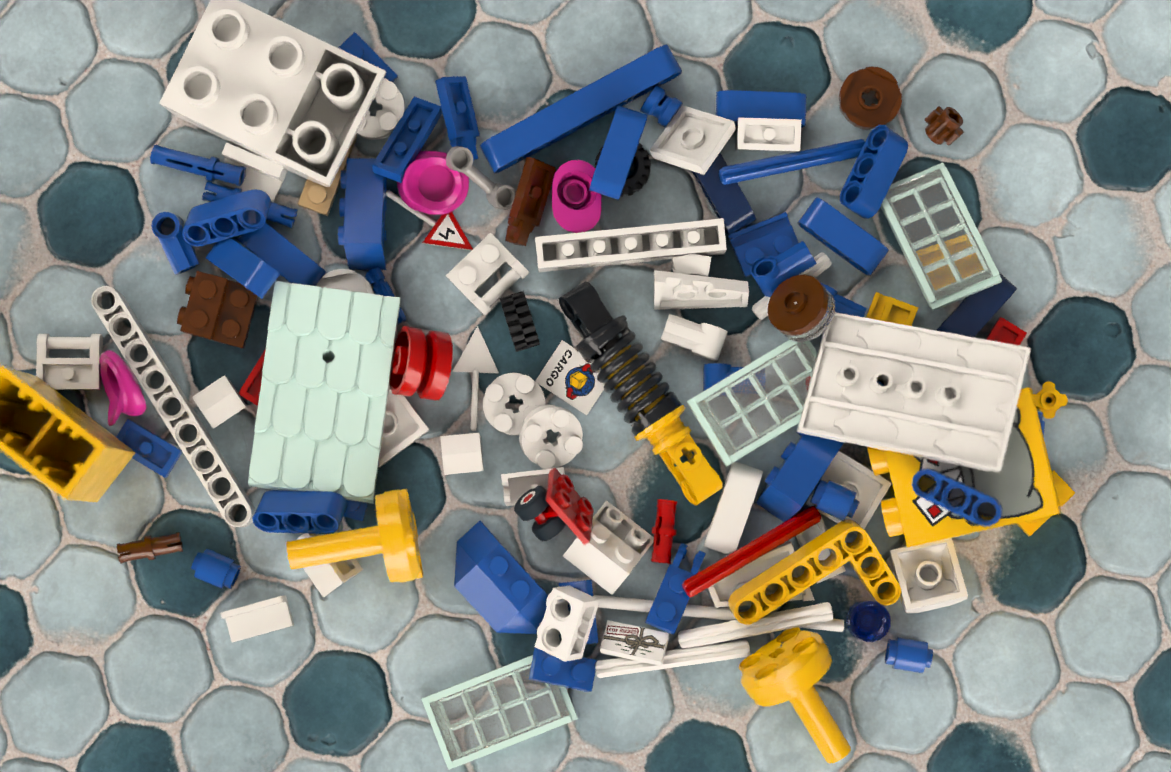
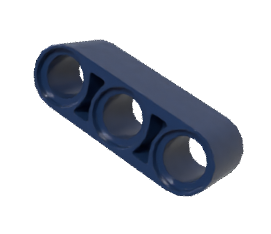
M719 153L704 175L694 171L691 172L717 218L724 219V229L730 235L754 222L756 216L737 182L726 185L721 183L719 170L728 165L721 153Z
M1000 273L1001 283L966 297L936 331L975 337L1013 295L1017 288Z

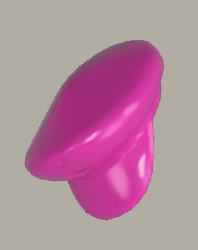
M420 151L415 161L406 168L403 181L401 183L397 182V188L401 199L410 208L426 214L443 215L456 210L465 201L469 189V177L463 172L453 171L447 167L446 156L448 153Z
M111 350L105 351L100 356L99 364L102 383L110 401L108 425L113 426L121 413L129 416L142 415L146 410V401L139 382L127 363L116 352Z

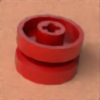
M404 326L399 330L395 340L390 377V390L393 394L412 396L417 391L421 399L434 401L441 399L448 385L453 359V346L449 333L429 331L425 336L422 329Z

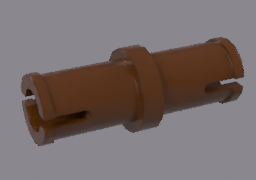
M176 532L154 538L151 535L144 536L143 540L118 543L117 553L120 554L118 556L119 562L124 563L143 558L154 560L158 555L183 552V543L180 542V539H182L181 534Z

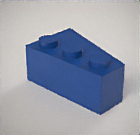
M347 158L346 170H341V189H346L345 198H340L339 212L340 217H344V226H339L338 243L339 245H344L350 270H372L377 267L381 270H386L384 241H386L387 235L385 230L387 178L373 173L372 164L376 158Z
M796 432L800 435V438L795 444L793 442L788 444L780 456L784 461L779 468L776 466L772 468L764 480L767 486L755 503L782 522L792 518L804 505L844 442Z

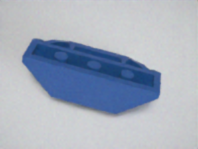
M478 521L457 541L454 587L497 633L537 634L538 626L543 621L546 612L548 594L481 521Z

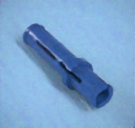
M157 144L154 145L150 156L151 164L204 176L207 181L211 182L220 180L241 186L246 174L245 167L220 162V159L212 156L209 159Z
M208 181L204 189L216 194L203 192L202 200L215 201L242 193V189L235 187L233 190ZM271 202L267 220L293 228L295 219L283 215L292 218L297 217L298 209Z

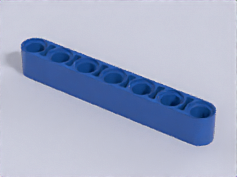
M667 44L660 46L481 143L480 148L495 174L612 113L617 109L618 105L623 107L651 92L657 85L659 87L679 76L683 71Z

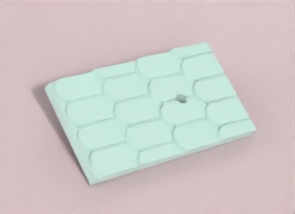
M275 281L249 468V487L287 491H329L342 495L346 500L374 503L401 303L399 297ZM329 359L333 360V361L330 362V363H326V362H325L326 360H329Z

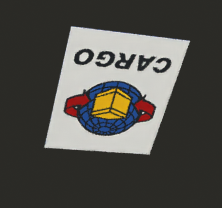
M563 340L535 380L536 383L585 415H588L603 392L605 383H600L597 380L598 373L591 371L590 366L592 363L586 362L580 352H577L574 347Z

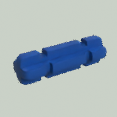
M374 268L365 274L367 281L374 287V294L395 297L388 282L384 281L385 276L380 268ZM402 308L399 310L398 325L406 320Z

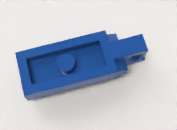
M466 76L442 77L435 82L452 148L461 146L469 149L473 155V161L479 159L475 145H477L476 137H479L480 133Z

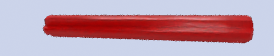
M815 506L807 508L682 583L685 593L689 597L697 595L817 524L822 519L819 511Z

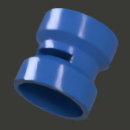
M657 85L645 100L640 111L648 116H654L657 118L658 123L666 128L683 102L676 97L670 98L666 95L665 90Z

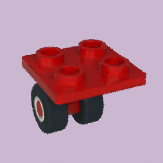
M556 468L549 471L547 490L543 486L531 488L516 502L514 511L521 520H535L532 525V532L540 541L552 539L567 525L584 545L590 542L594 509L587 498H581L574 490L571 479L566 474L561 475Z

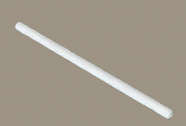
M595 594L593 596L600 600L599 608L648 613L654 600ZM687 604L683 616L727 621L737 620L730 608L724 607L716 608L714 606ZM738 609L739 612L748 611L744 609ZM833 619L799 628L843 632L844 620Z

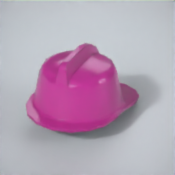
M571 160L562 164L555 172L552 182L553 216L562 228L573 233L591 230L598 223L601 215L602 194L589 190L596 168L588 162L581 160Z

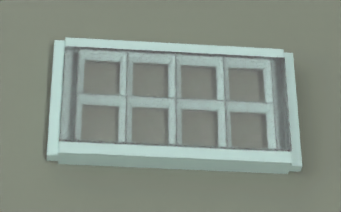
M944 163L891 184L882 202L881 209L932 311L1002 282L1000 273Z
M806 333L793 337L687 401V404L726 467L799 423L818 354Z
M533 655L431 694L421 700L449 770L577 720L578 717L566 687L529 680Z

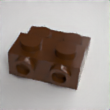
M197 271L196 276H190L187 281L185 294L190 295L187 307L181 306L178 313L177 324L182 325L180 331L244 349L258 296L238 282Z

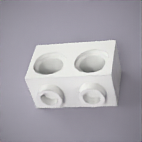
M570 585L553 588L546 600L547 608L543 621L537 629L538 637L535 647L565 662L582 659L600 600ZM568 602L571 606V612L568 610ZM559 632L561 633V636H562V640H561V641H560V639H559Z

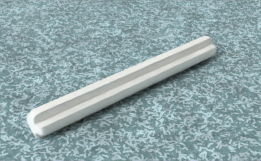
M826 602L769 613L752 624H743L738 620L682 630L678 632L679 645L681 649L699 647L833 620V610L831 604Z
M739 640L686 649L668 650L665 652L662 666L622 657L598 660L595 663V672L598 678L743 658L750 655V646L747 640Z

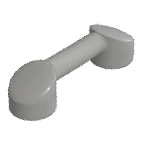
M455 146L449 150L446 156V165L450 170L463 172L486 192L487 200L492 206L502 210L512 208L516 194L513 187L499 183L494 184L472 165L473 155L469 149Z

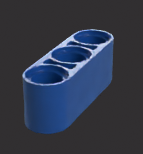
M766 91L716 92V116L734 121L735 126H738V118L801 120L802 128L806 126V94Z
M619 105L617 106L590 184V191L617 200L620 199L648 115Z
M885 125L876 126L868 135L841 190V204L863 219L873 217L880 209L907 153V140Z
M253 189L195 206L189 211L183 227V239L188 244L198 247L259 230L265 225L271 206V199L264 191Z
M818 197L814 199L797 222L807 233L868 276H871L889 251L884 244Z
M266 222L261 229L242 234L237 239L256 256L280 272V275L290 283L316 286L326 274L322 267Z
M232 238L216 242L205 257L261 299L281 274Z
M924 469L917 472L913 477L912 488L918 496L982 526H992L1002 516V505L997 499L936 470ZM925 474L932 475L936 480V488L931 493L924 492L919 486L920 478ZM959 488L965 492L966 502L962 506L957 507L950 503L948 496L952 489ZM989 502L995 506L996 516L992 520L987 521L979 516L978 508L981 503Z
M270 490L263 494L252 519L254 525L264 532L332 534L338 530L348 504L346 499L336 492Z

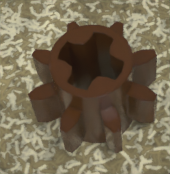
M938 106L924 119L929 124L925 128L926 135L932 142L938 145L946 142L950 146L964 133L960 128L963 124V119L951 107H946L943 110Z

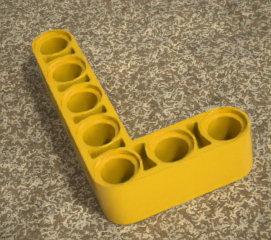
M848 519L834 525L735 590L728 599V606L740 623H755L848 561L867 591L879 604H894L901 595V588L867 532L856 521ZM857 531L856 539L853 542L845 543L847 534ZM826 548L831 549V554L827 559L818 560L822 550ZM873 556L872 564L867 568H861L862 561L867 557ZM805 566L801 576L792 577V572L796 567ZM889 582V587L885 592L877 593L881 583ZM772 583H777V591L771 595H766V588ZM742 602H752V605L748 611H738V608Z

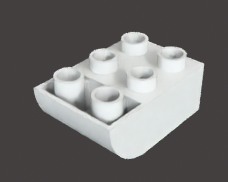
M210 0L159 104L176 117L248 152L273 161L294 174L317 184L330 187L386 75V71L241 1Z

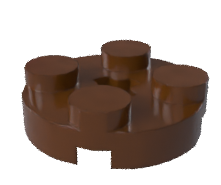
M874 66L851 73L845 79L839 92V109L841 114L845 116L849 123L864 130H872L878 125L890 123L899 112L902 103V95L895 77L885 69ZM870 91H874L876 93L875 98L879 100L878 104L865 105V99L862 98V94H869Z

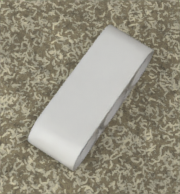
M737 461L732 463L708 530L704 547L727 555L737 550L762 478L763 470Z

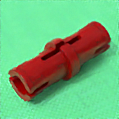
M657 499L655 527H652L654 544L651 562L671 564L673 536H676L677 530L674 529L677 501Z

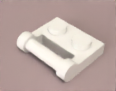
M490 232L446 277L485 316L491 310L490 306L520 277L524 279L529 274V271ZM507 263L512 269L480 298L475 292Z
M38 334L36 376L54 390H101L99 361L103 350L102 334H91V337H50L49 334ZM50 349H90V358H49Z

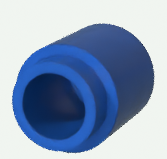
M821 479L810 500L811 503L817 505L816 509L841 521H844L846 516L853 517L860 501L855 499L856 492L831 480L825 482Z
M207 548L204 553H197L191 569L195 571L194 577L221 589L224 587L232 589L241 566L235 564L234 559Z
M899 637L896 640H888L885 664L892 665L893 669L923 673L925 667H931L933 649H928V642Z

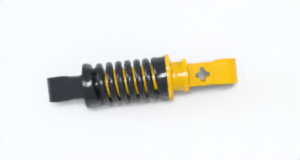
M587 281L559 297L562 311L571 320L583 338L575 347L576 351L580 352L586 362L592 363L590 366L591 371L598 373L597 380L600 383H605V392L612 393L610 399L612 402L618 403L617 410L620 413L627 412L624 416V421L632 423L631 431L636 441L646 438L650 441V444L653 446V453L661 456L691 504L697 506L721 490L723 485L719 475L710 466L700 448L690 436L692 431L690 427L684 426L683 421L679 417L686 409L685 406L681 404L674 392H667L669 390L667 382L657 385L663 379V375L660 372L651 375L656 369L654 362L644 365L650 358L647 352L637 355L643 349V345L640 342H636L633 345L627 346L635 339L636 334L628 328L626 316L623 315L613 319L600 300L595 288ZM685 455L688 460L683 463L680 457Z

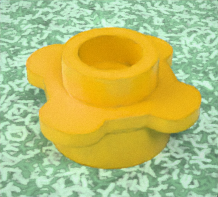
M1050 381L1043 383L1042 389L1037 394H1033L1036 408L1043 413V417L1046 419L1054 418L1055 412L1060 407L1066 406L1068 402L1067 396L1060 394L1055 389V384ZM1047 397L1051 398V403L1046 402Z

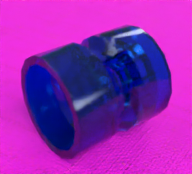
M861 600L849 607L845 623L847 630L855 638L865 642H875L887 635L891 625V618L888 610L882 604L876 601Z

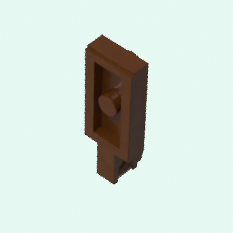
M526 157L509 214V226L507 227L505 241L514 245L526 246L529 234L532 233L535 226L539 227L556 171L555 167L538 159Z

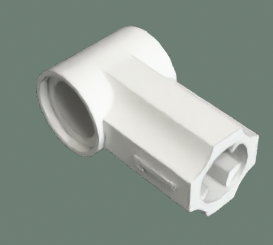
M669 314L661 340L689 349L691 353L697 356L718 361L728 332L707 323H701L700 325Z

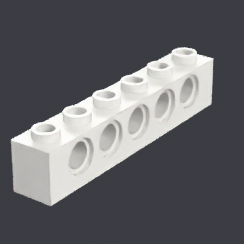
M723 218L535 237L539 272L670 260L672 257L688 254L703 256L725 254L727 250Z

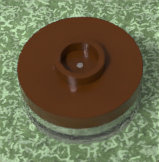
M796 275L786 279L775 289L768 303V317L772 325L786 338L795 342H806L818 337L830 325L835 313V301L832 294L816 278L810 275Z

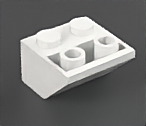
M606 500L593 516L590 542L584 545L577 537L563 557L613 595L652 545L654 537Z

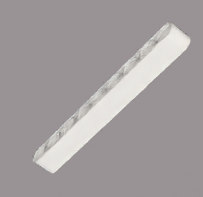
M109 286L97 288L91 296L94 310L224 520L233 527L249 526L253 522L252 517L255 513L252 502L126 299L119 291ZM107 294H113L115 297L114 305L110 309H103L101 304L103 297ZM129 320L131 322V331L125 336H120L118 333L119 323ZM140 346H145L148 351L147 358L143 362H136L134 358L135 350ZM161 372L164 376V383L160 388L153 389L150 379L155 373ZM172 399H178L181 409L176 415L171 416L167 412V404ZM194 425L197 429V437L191 442H186L183 437V431L187 426ZM209 451L213 454L214 462L210 468L204 469L199 463V458L204 452ZM226 478L230 482V490L226 495L221 496L216 491V483L219 479ZM239 504L243 505L247 510V516L242 522L235 521L232 516L233 508Z

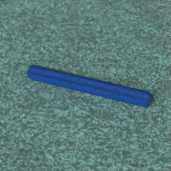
M858 139L725 166L719 170L720 181L726 185L858 158L865 140Z

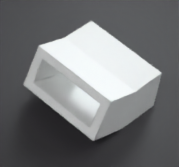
M696 254L672 257L673 273L708 277L711 257Z
M225 375L192 397L213 429L247 406Z
M480 432L440 436L444 475L484 470Z

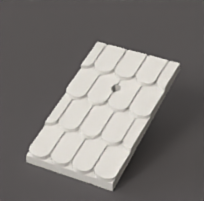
M830 311L827 316L797 432L885 451L890 450L943 463L949 462L984 471L999 472L1002 468L1031 348ZM877 380L883 381L885 386H880Z

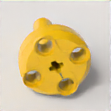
M407 489L391 490L384 492V494L375 495L378 522L376 526L287 541V555L291 570L383 554L391 583L398 581L402 583L423 578L417 526Z
M799 627L787 629L779 634L777 638L758 649L754 654L746 657L739 664V669L742 673L741 684L749 697L757 705L772 706L789 700L826 762H838L849 754L851 747L813 686L825 675L831 665L832 657L829 654V649L818 633L800 630Z

